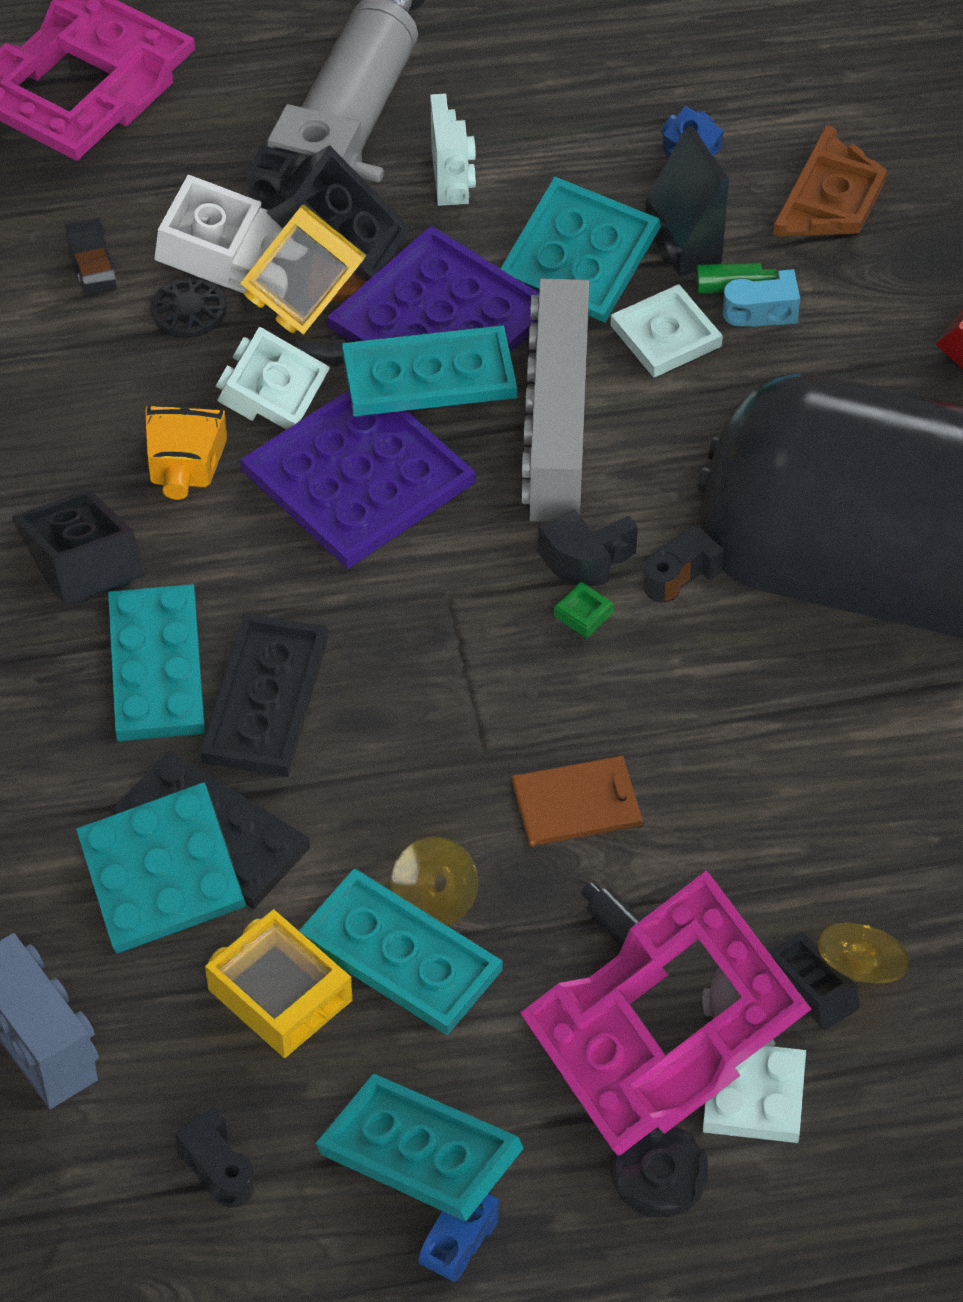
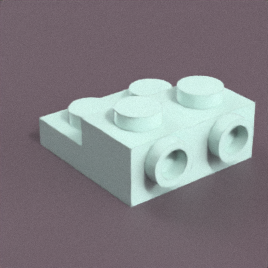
M446 94L430 95L431 151L438 206L469 204V188L476 187L474 164L468 163V160H475L476 158L474 136H467L465 120L456 121L455 109L448 110Z
M259 327L252 340L246 337L242 339L232 357L239 361L236 368L233 369L227 365L215 387L222 390L217 401L251 421L254 420L258 413L287 430L301 421L330 367Z

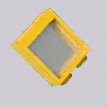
M303 204L240 284L246 288L243 294L251 302L260 308H263L266 304L278 314L275 320L282 327L293 334L298 330L304 335L367 255Z
M274 909L264 918L252 921L245 928L242 936L229 947L218 949L205 966L208 990L284 1059L353 1001L351 976Z

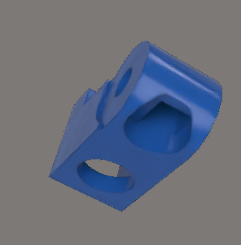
M487 1194L479 1204L481 1207L478 1206L466 1222L442 1211L423 1244L418 1260L419 1265L452 1282H456L466 1269L472 1254L476 1253L486 1235L490 1236L498 1224L499 1199Z

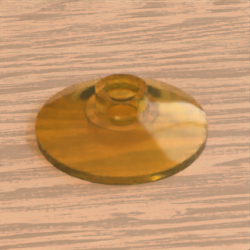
M442 837L422 838L407 846L397 858L391 874V891L446 926H450L461 920L471 909L478 891L477 869L470 854L458 843ZM439 875H443L446 879V886L441 892H438L434 885L435 879Z
M858 923L834 924L827 927L821 933L818 941V950L822 958L833 969L856 981L890 983L901 979L909 968L910 958L904 946L886 932L868 925Z

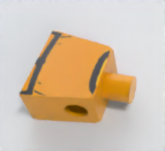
M146 406L147 454L151 482L163 485L164 495L174 500L184 499L188 495L189 486L206 487L210 485L227 441L225 410Z

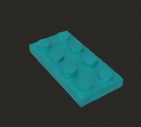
M504 325L342 343V355L353 416L517 398V384Z
M194 584L109 591L115 732L117 741L205 734Z
M355 868L299 930L300 933L340 968L447 1036L502 971L503 961Z
M374 1073L315 1143L321 1155L465 1222L524 1149L518 1136Z

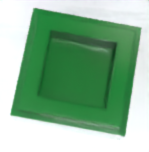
M580 582L554 607V617L586 639L614 613V603L583 582Z

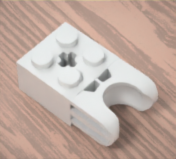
M187 175L158 228L154 260L244 293L246 288L240 284L283 229L266 213L268 210L261 208L262 202ZM290 237L275 257L298 260L306 254L308 248ZM270 262L258 279L284 298L289 283L286 271L281 266Z

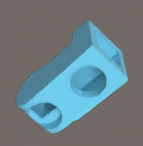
M794 269L778 271V277L775 280L753 282L748 279H736L729 282L724 290L722 315L725 321L740 327L798 323L800 295Z

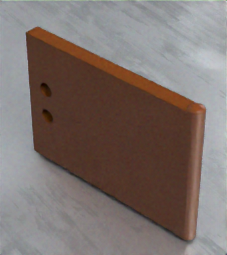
M623 756L513 775L511 777L530 847L642 826L643 820Z

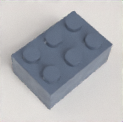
M12 933L0 940V1042L50 1110L98 1081L95 1061L99 1059V1055L90 1040L95 1034L86 1016L81 1011L74 1014L68 1006L69 997L60 981L56 977L49 980L42 971L45 966L37 950L31 944L25 947L16 934Z

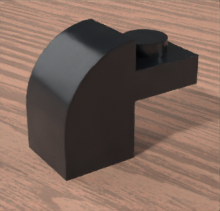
M572 510L538 526V553L552 572L562 580L574 585H578L580 582L587 586L602 585L609 582L610 565L623 563L636 554L638 526L630 516H627L592 532L576 510Z

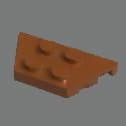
M826 125L774 223L773 235L780 237L859 234L886 182L887 170L875 160L867 158L864 152L855 144L846 146L836 138L837 130L832 126Z

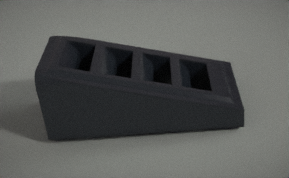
M803 932L769 951L773 959L812 1009L808 1014L822 1029H828L859 1009L860 1002L857 985ZM803 954L807 956L793 966L788 964ZM815 968L817 969L809 975L805 976L804 978L801 977L806 973L810 972L811 970ZM826 982H828L827 985H825L824 987H822V988H820L819 990L815 991L816 988H818V987H820L821 985H823V984H825Z

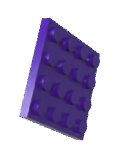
M430 226L327 316V326L348 341L358 342L504 325L511 353L529 336L531 322L538 323V320L531 319V295H539V293L433 226Z
M349 390L240 460L241 470L347 569L476 483V472L408 411L353 416Z

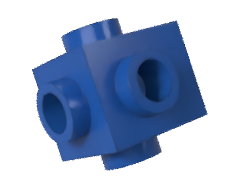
M685 106L678 116L671 115L661 130L663 135V151L665 156L669 158L684 130L693 126L715 157L723 147L724 130L716 126L713 119L705 112L700 110L695 112Z

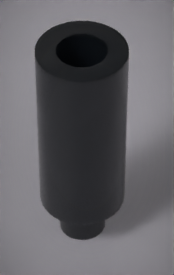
M594 881L588 883L581 892L582 896L589 902L587 911L623 946L630 928L642 919L612 888L606 887L601 889Z

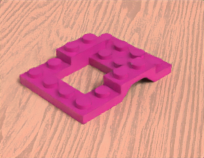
M53 0L50 3L40 30L22 46L5 43L0 47V121L78 161L117 123L127 127L173 83L172 71L195 50L194 38L118 0ZM67 53L109 73L70 112L19 86L27 77L38 81Z
M706 870L630 928L619 955L589 978L558 983L520 1013L612 1150L620 1156L657 1127L665 1134L739 1078L741 1075L736 1069L738 1065L812 1009ZM697 940H700L742 998L666 1055L630 1004L668 976L663 966Z

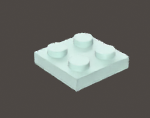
M679 284L611 314V327L653 378L722 347V334Z
M763 1046L738 1065L736 1069L741 1076L705 1103L703 1132L798 1143L806 1050Z

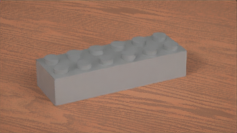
M540 278L539 295H531V319L538 320V323L531 322L529 350L537 351L536 353H529L527 381H535V384H528L526 388V413H533V415H526L524 445H532V447H524L522 461V478H530L522 480V504H530V521L549 522L572 510H576L580 515L589 280Z

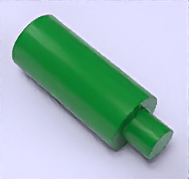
M761 263L696 266L697 294L724 293L726 285L736 279H748L753 282L777 279L776 269H762Z

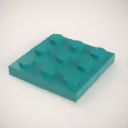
M554 177L500 269L540 293V278L589 280L588 316L606 323L660 229V220L657 217Z
M205 782L76 829L109 938L116 954L247 907Z

